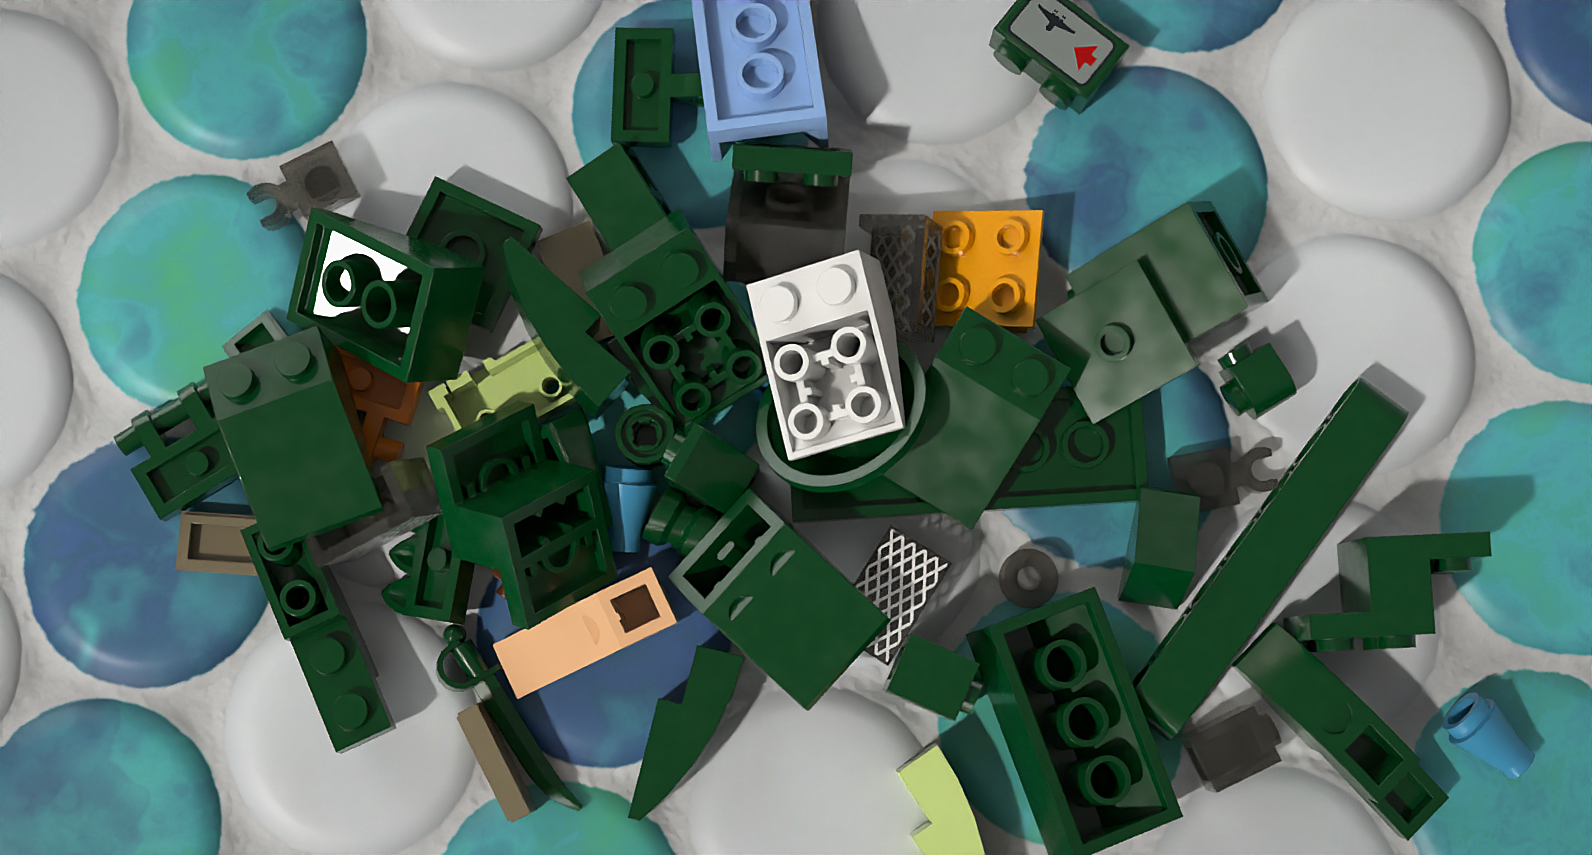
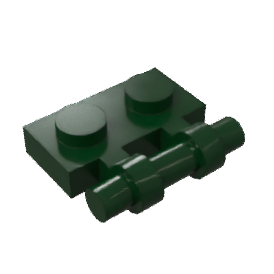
M206 381L198 386L191 382L177 391L178 398L153 413L145 410L131 419L132 426L114 436L117 446L126 456L143 446L149 453L150 458L130 470L158 518L162 521L170 520L180 514L181 511H185L239 478L216 417L212 412L210 406L212 401ZM191 418L197 429L169 445L165 433Z

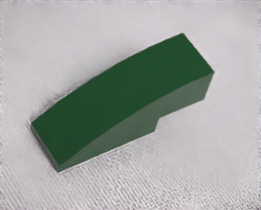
M510 236L502 244L503 265L511 295L526 331L543 360L564 388L597 421L628 387L631 371L593 339L600 329L601 315Z
M697 645L683 702L658 698L628 818L638 821L644 818L671 793L697 762L715 734L734 695L745 657Z

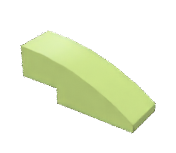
M932 744L895 770L929 819L910 833L924 855H985L970 805L957 776L937 744Z

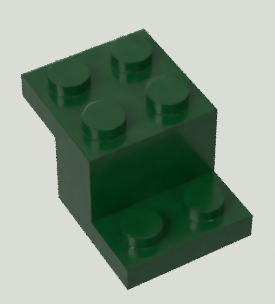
M518 400L426 446L453 557L500 571L512 625L529 630L618 578L594 469L546 458L534 403Z
M1490 531L1365 537L1337 544L1342 613L1309 614L1283 618L1284 630L1297 641H1303V646L1309 652L1355 650L1354 639L1362 638L1363 650L1416 647V635L1436 634L1431 575L1472 571L1471 560L1492 556Z

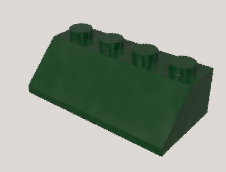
M1095 587L965 634L975 662L980 663L978 670L982 680H984V686L1048 855H1092L1183 817Z

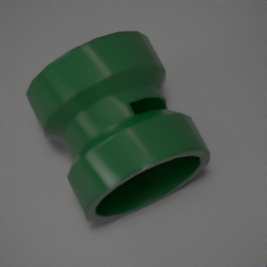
M640 404L629 408L621 415L616 424L615 438L618 448L629 462L638 467L652 469L664 465L661 462L662 457L677 432L672 420L664 410L655 405Z
M669 486L652 513L642 538L656 546L665 545L668 542L671 543V547L677 551L678 558L684 560L722 518V514L707 506L697 508L688 503L685 494Z

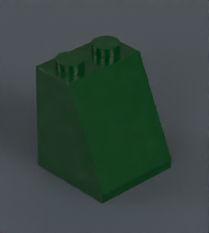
M1211 201L1186 202L1065 276L1072 288L1067 292L1068 299L1070 300L1134 261L1142 259L1190 345L1269 302Z

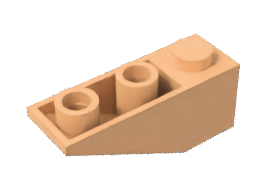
M650 567L567 607L529 630L523 629L493 644V647L516 698L519 699L676 625L680 621L656 569Z

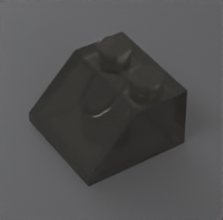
M734 169L725 223L723 276L726 281L741 282L748 285L844 254L850 177L838 176V186H815L802 184L803 173L779 172V182H755L743 180L744 169Z

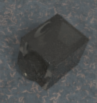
M1241 705L1179 736L1205 790L1218 793L1282 761L1275 746L1282 743L1280 734L1268 713L1263 711L1258 714L1254 705Z

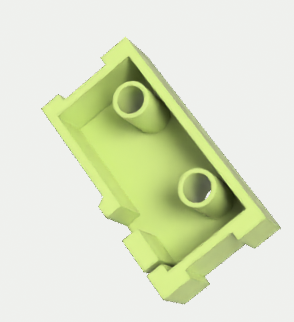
M532 340L497 360L491 357L483 360L485 368L474 374L465 370L458 374L457 380L446 381L449 387L442 383L428 391L437 410L443 414L447 413L456 431L518 400L534 403L539 424L577 403L547 366ZM559 383V389L556 393L547 394L549 385Z

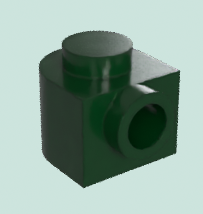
M1247 341L1217 360L1222 367V370L1218 373L1225 382V384L1220 386L1221 394L1237 416H1241L1246 412L1252 419L1256 420L1297 394L1295 384L1288 370L1270 342L1253 350Z

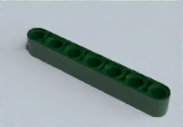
M1358 377L1342 394L1132 681L1148 726L1166 740H1171L1194 713L1408 417L1409 412L1363 378Z

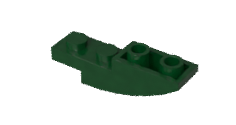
M257 523L240 530L283 638L291 642L335 752L345 753L397 729L376 680L379 677L378 671L353 614L315 537L271 552L265 545Z
M1272 622L1231 664L1310 749L1319 752L1397 836L1409 841L1449 799L1446 793L1418 765L1419 757L1332 671L1277 623Z

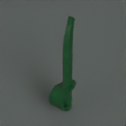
M459 624L448 625L443 631V639L448 646L441 651L436 662L438 681L446 689L453 692H464L474 688L531 780L545 794L558 803L580 811L582 804L556 774L494 674L503 669L502 665L499 663L489 669L471 639L465 641V629ZM449 653H452L469 680L468 682L456 683L445 675L443 661Z

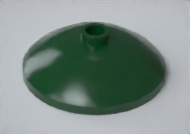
M896 339L906 428L797 460H788L769 383L757 412L756 437L760 452L765 461L782 480L799 489L812 492L844 491L876 479L905 456L923 429L930 403V389L926 373L915 354L906 345Z

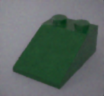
M311 207L286 319L306 330L318 326L334 345L405 383L457 380L485 267L444 247L323 208Z
M966 306L926 372L930 389V403L923 429L905 456L881 476L972 530L1040 422L1071 368Z
M318 326L203 367L217 423L269 551L281 549L385 511L340 351Z

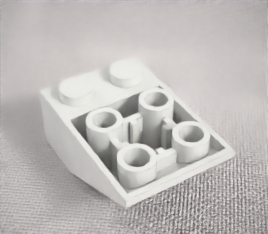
M856 250L746 285L789 461L906 428L894 315L879 260L861 250Z

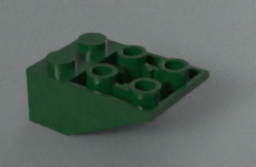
M680 208L579 272L586 295L678 430L684 434L690 431L694 422L698 425L769 380L756 327Z
M749 488L667 577L713 625L807 711L818 702L891 621L793 524Z

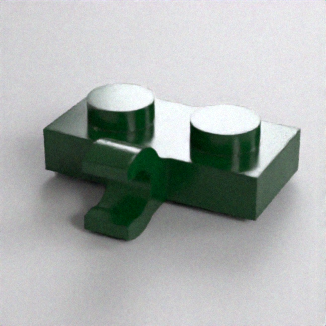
M615 27L611 143L613 146L620 142L628 147L672 148L673 102L704 107L700 73L674 74L676 34L673 28Z

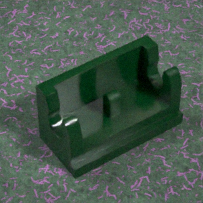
M620 142L566 178L611 251L672 213L669 205L634 150Z

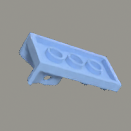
M691 0L712 161H722L737 140L802 132L819 148L829 147L827 115L810 0Z

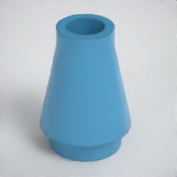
M606 465L605 479L602 480L613 526L607 529L612 551L640 552L642 535L658 484L652 483L653 469L627 465Z
M1475 692L1469 693L1459 699L1447 712L1443 720V728L1450 733L1449 741L1498 769L1509 779L1518 778L1533 763L1535 758L1534 752L1524 744L1492 698H1482Z

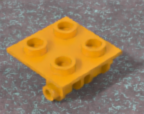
M933 211L931 235L934 237L938 230H940V233L935 239L938 255L933 262L936 269V278L931 284L935 297L929 306L933 314V321L930 326L954 327L962 312L968 306L1014 334L1027 333V328H1035L1045 211ZM933 244L930 247L929 253L931 260L936 253ZM931 266L928 269L927 276L929 282L934 276V271ZM929 288L926 292L925 298L927 303H929V301L933 297ZM928 310L924 314L925 325L931 319Z

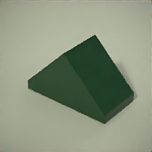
M1139 485L1118 592L1119 601L1174 610L1178 609L1195 574L1200 507L1199 494Z

